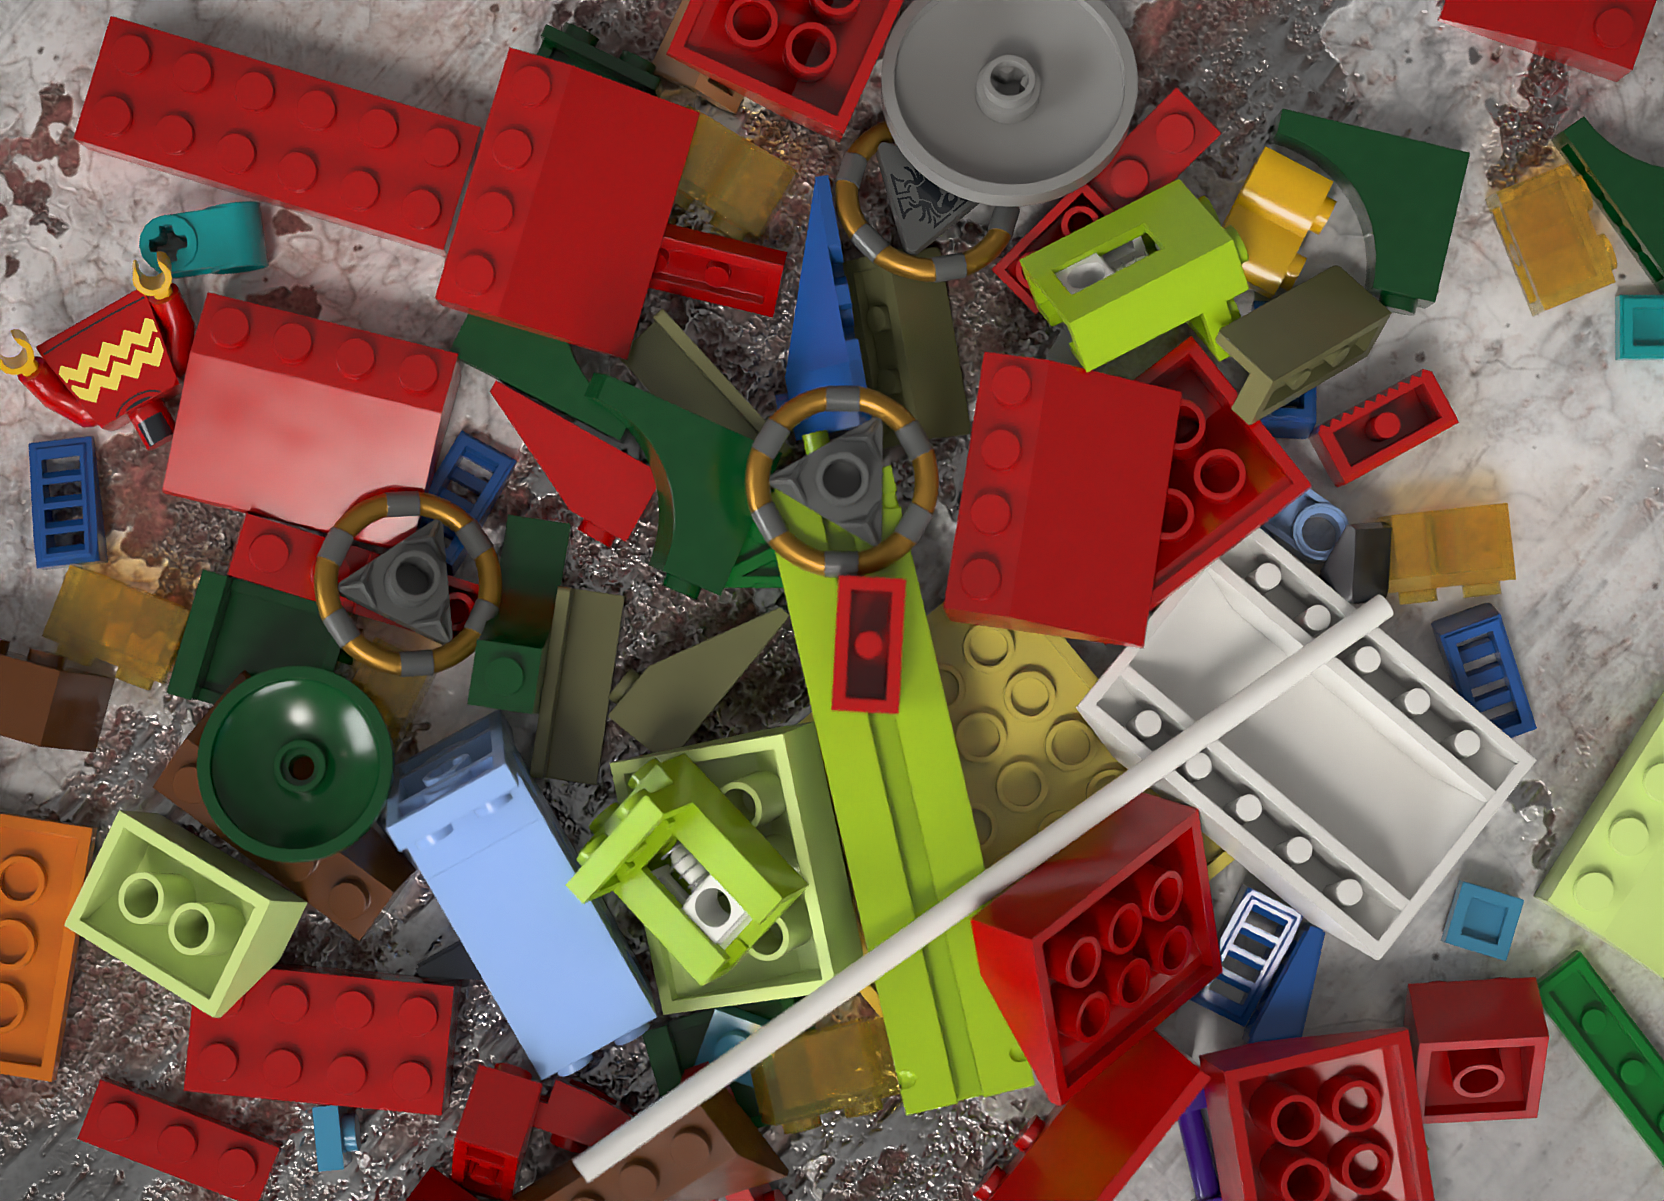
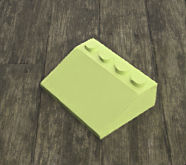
M1664 691L1533 896L1663 980Z
M814 721L754 731L610 763L617 800L621 805L633 791L628 785L629 780L644 764L653 758L663 762L685 753L809 884L728 973L703 986H700L644 925L663 1015L809 995L863 957ZM718 890L717 898L721 908L731 915V904L728 897Z

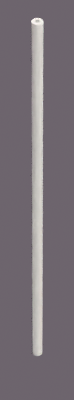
M1380 594L1370 599L575 1158L573 1162L587 1183L595 1179L1392 617L1394 612L1391 605Z

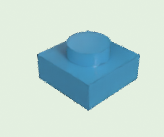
M1459 880L1441 941L1506 961L1524 900Z
M733 1006L715 1008L694 1066L706 1061L711 1064L772 1020ZM765 1059L734 1081L755 1088Z
M315 1104L312 1107L318 1172L345 1169L352 1162L351 1152L360 1151L361 1148L358 1114L347 1113V1107Z

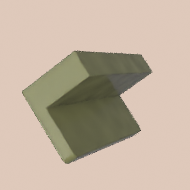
M937 247L925 248L916 256L930 258L941 256V252ZM866 256L844 262V274L847 278L852 303L855 338L859 341L866 387L894 399L905 407L919 421L929 440L970 434L971 426L946 281L933 283L907 279L873 264ZM882 421V449L902 446L895 431Z
M1334 265L1221 328L1215 339L1216 343L1250 373L1231 409L1250 426L1369 355L1392 312L1343 268Z
M661 309L653 317L655 322L633 341L628 360H620L652 395L755 440L766 421L674 320ZM784 442L779 452H782L775 472L793 456V450L786 442Z
M558 586L530 770L532 778H550L598 785L610 706L608 696L612 692L626 596Z

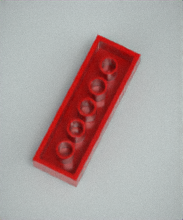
M111 16L73 139L88 150L447 257L484 131L481 127Z

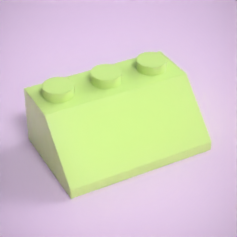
M119 810L64 926L213 1018H221L281 959L308 902L159 813Z

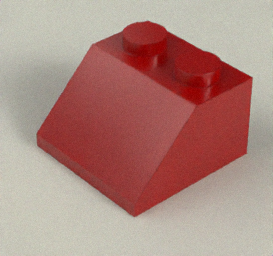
M1497 977L1486 980L1448 982L1436 980L1427 983L1408 984L1403 1027L1409 1029L1423 1124L1537 1118L1549 1043V1032L1536 977Z

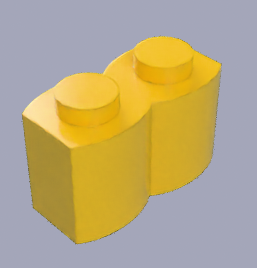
M1266 146L1258 155L1222 227L1233 226L1246 247L1249 260L1241 265L1248 287L1270 299L1275 295L1279 287L1287 291L1291 290L1307 260V257L1297 253L1308 230L1317 235L1321 233L1337 201L1327 196L1334 181Z

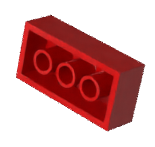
M277 962L221 1018H213L192 1005L183 1091L442 1116L450 1105L462 980L421 978L414 975Z

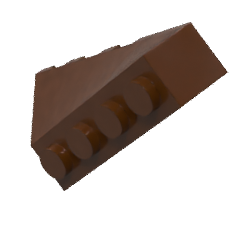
M244 670L185 738L153 785V788L360 941L383 918L416 871L414 866L401 851L399 852L397 846L376 822L357 842L333 856L306 863H284L254 855L230 840L215 824L203 802L197 778V755L200 739L205 725L217 705L237 685L251 677ZM310 757L298 759L293 767L294 776L298 780L308 779L314 772V762Z
M724 1087L589 1183H587L573 1162L575 1158L588 1150L586 1149L514 1194L508 1201H711L788 1177L789 1169L727 1088Z

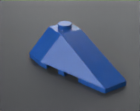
M828 175L815 178L785 374L787 393L775 395L777 410L792 398L806 391L826 385H860V387L867 388L859 341L855 339L852 303L847 278L844 276L843 254ZM823 411L806 418L791 431L794 430L796 445L804 444L803 435L823 430L828 431L829 439H834L872 419V416L861 411Z

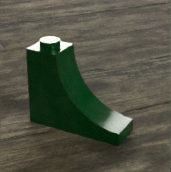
M1282 109L1275 117L1270 143L1286 147L1315 163L1333 179L1349 200L1359 221L1365 243L1367 260L1365 289L1374 297L1379 298V302L1388 310L1397 314L1414 316L1417 307L1426 309L1434 304L1470 153Z
M1583 116L1551 139V141L1660 294H1663L1664 167L1648 164L1622 152L1602 137Z
M471 314L467 315L449 352L458 353L459 361L624 444L630 432L627 427L610 411L584 396L590 382L580 368L570 343Z
M594 372L584 396L610 411L632 433L645 453L656 483L659 506L658 532L648 565L666 573L661 585L695 600L698 599L701 589L721 596L753 522L746 496L745 478L748 457L755 440L610 375ZM778 452L772 462L770 477L775 472L782 452Z
M508 515L500 559L502 574L500 611L497 616L486 621L482 634L477 639L467 705L526 714H539L558 586H564L572 524Z

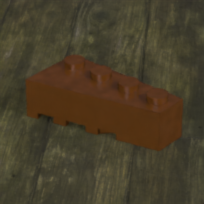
M0 638V736L39 747L96 753L115 679L66 666L68 657L36 648H29L27 656L10 652L8 650L11 641Z

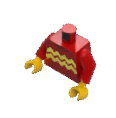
M157 251V262L162 272L152 277L143 274L139 269V263L137 260H134L132 263V279L136 290L36 346L40 356L34 357V350L23 331L19 329L11 330L13 338L23 348L15 357L8 358L0 354V370L6 374L17 375L19 381L47 409L83 428L99 425L101 429L112 432L132 422L147 451L156 449L171 441L176 422L165 402L182 393L190 350L195 337L196 323L178 286L171 283L172 270L169 256L165 252Z

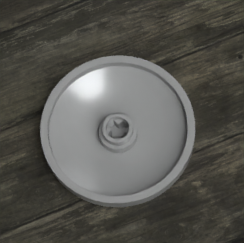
M914 0L895 24L886 44L882 61L881 102L884 117L896 145L905 158L924 177L943 190L958 197L986 205L1015 207L1041 204L1070 194L1086 185L1112 161L1120 150L1130 129L1137 100L1138 72L1131 42L1121 22L1102 0Z

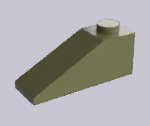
M779 607L648 666L642 675L631 668L608 696L616 704L608 717L652 753L684 747L790 618V615Z

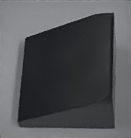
M1386 522L1347 525L1321 568L1318 577L1351 604L1366 603L1378 594L1386 599L1389 589L1392 527Z
M461 940L417 964L418 968H416L421 978L483 980Z

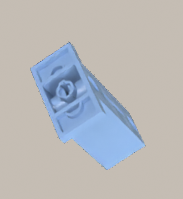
M498 709L395 765L394 780L387 799L386 829L399 852L405 848L409 850L541 1080L556 1072L560 1077L573 1074L592 1060L593 1056L591 1053L613 1041L616 1045L627 1044L644 1034L650 1027L648 1022L657 1017L650 982L602 897L600 896L582 904L566 886L568 881L582 866L576 860L578 857L576 851L535 779L530 776V771L514 744L512 728L503 712Z

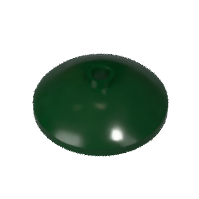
M284 666L270 669L254 675L237 685L212 712L203 730L198 748L197 778L199 789L206 809L215 824L230 840L241 848L268 860L284 863H306L333 856L357 842L381 815L394 780L395 755L389 728L377 706L360 688L347 679L330 671L309 666ZM302 757H310L314 762L313 774L308 779L298 780L293 773L295 762Z

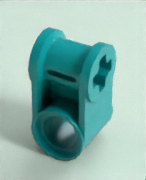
M259 202L225 203L198 211L162 215L153 218L146 224L140 235L139 248L142 257L159 274L162 270L157 262V247L167 244V234L174 232L181 241L187 242V247L177 250V261L171 262L172 278L181 279L207 274H236L260 270L269 266Z

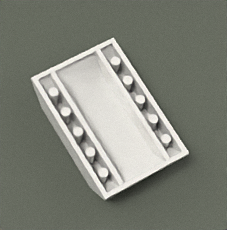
M1258 528L1165 599L1148 618L1144 649L1126 646L1076 706V709L1110 754L1129 770L1351 614L1356 608L1262 529ZM1376 627L1149 788L1161 798L1198 809L1202 832L1310 923L1370 957L1380 960L1533 766L1536 759L1379 627Z

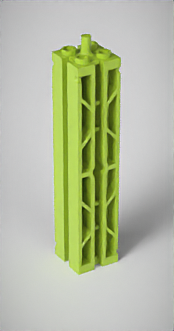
M827 430L802 436L806 455L830 443ZM891 465L882 467L881 542L894 532L903 516L897 499V489ZM774 488L775 492L771 493L772 501H774L789 531L805 544L821 551L860 552L873 547ZM910 550L892 565L863 576L906 579L899 714L831 711L838 577H825L805 571L791 564L775 551L868 952H870L985 871L913 557ZM992 899L875 980L906 1115L958 1104L957 1101L982 1095L983 1097L1035 1086L1032 1068L979 971L970 918L991 903Z

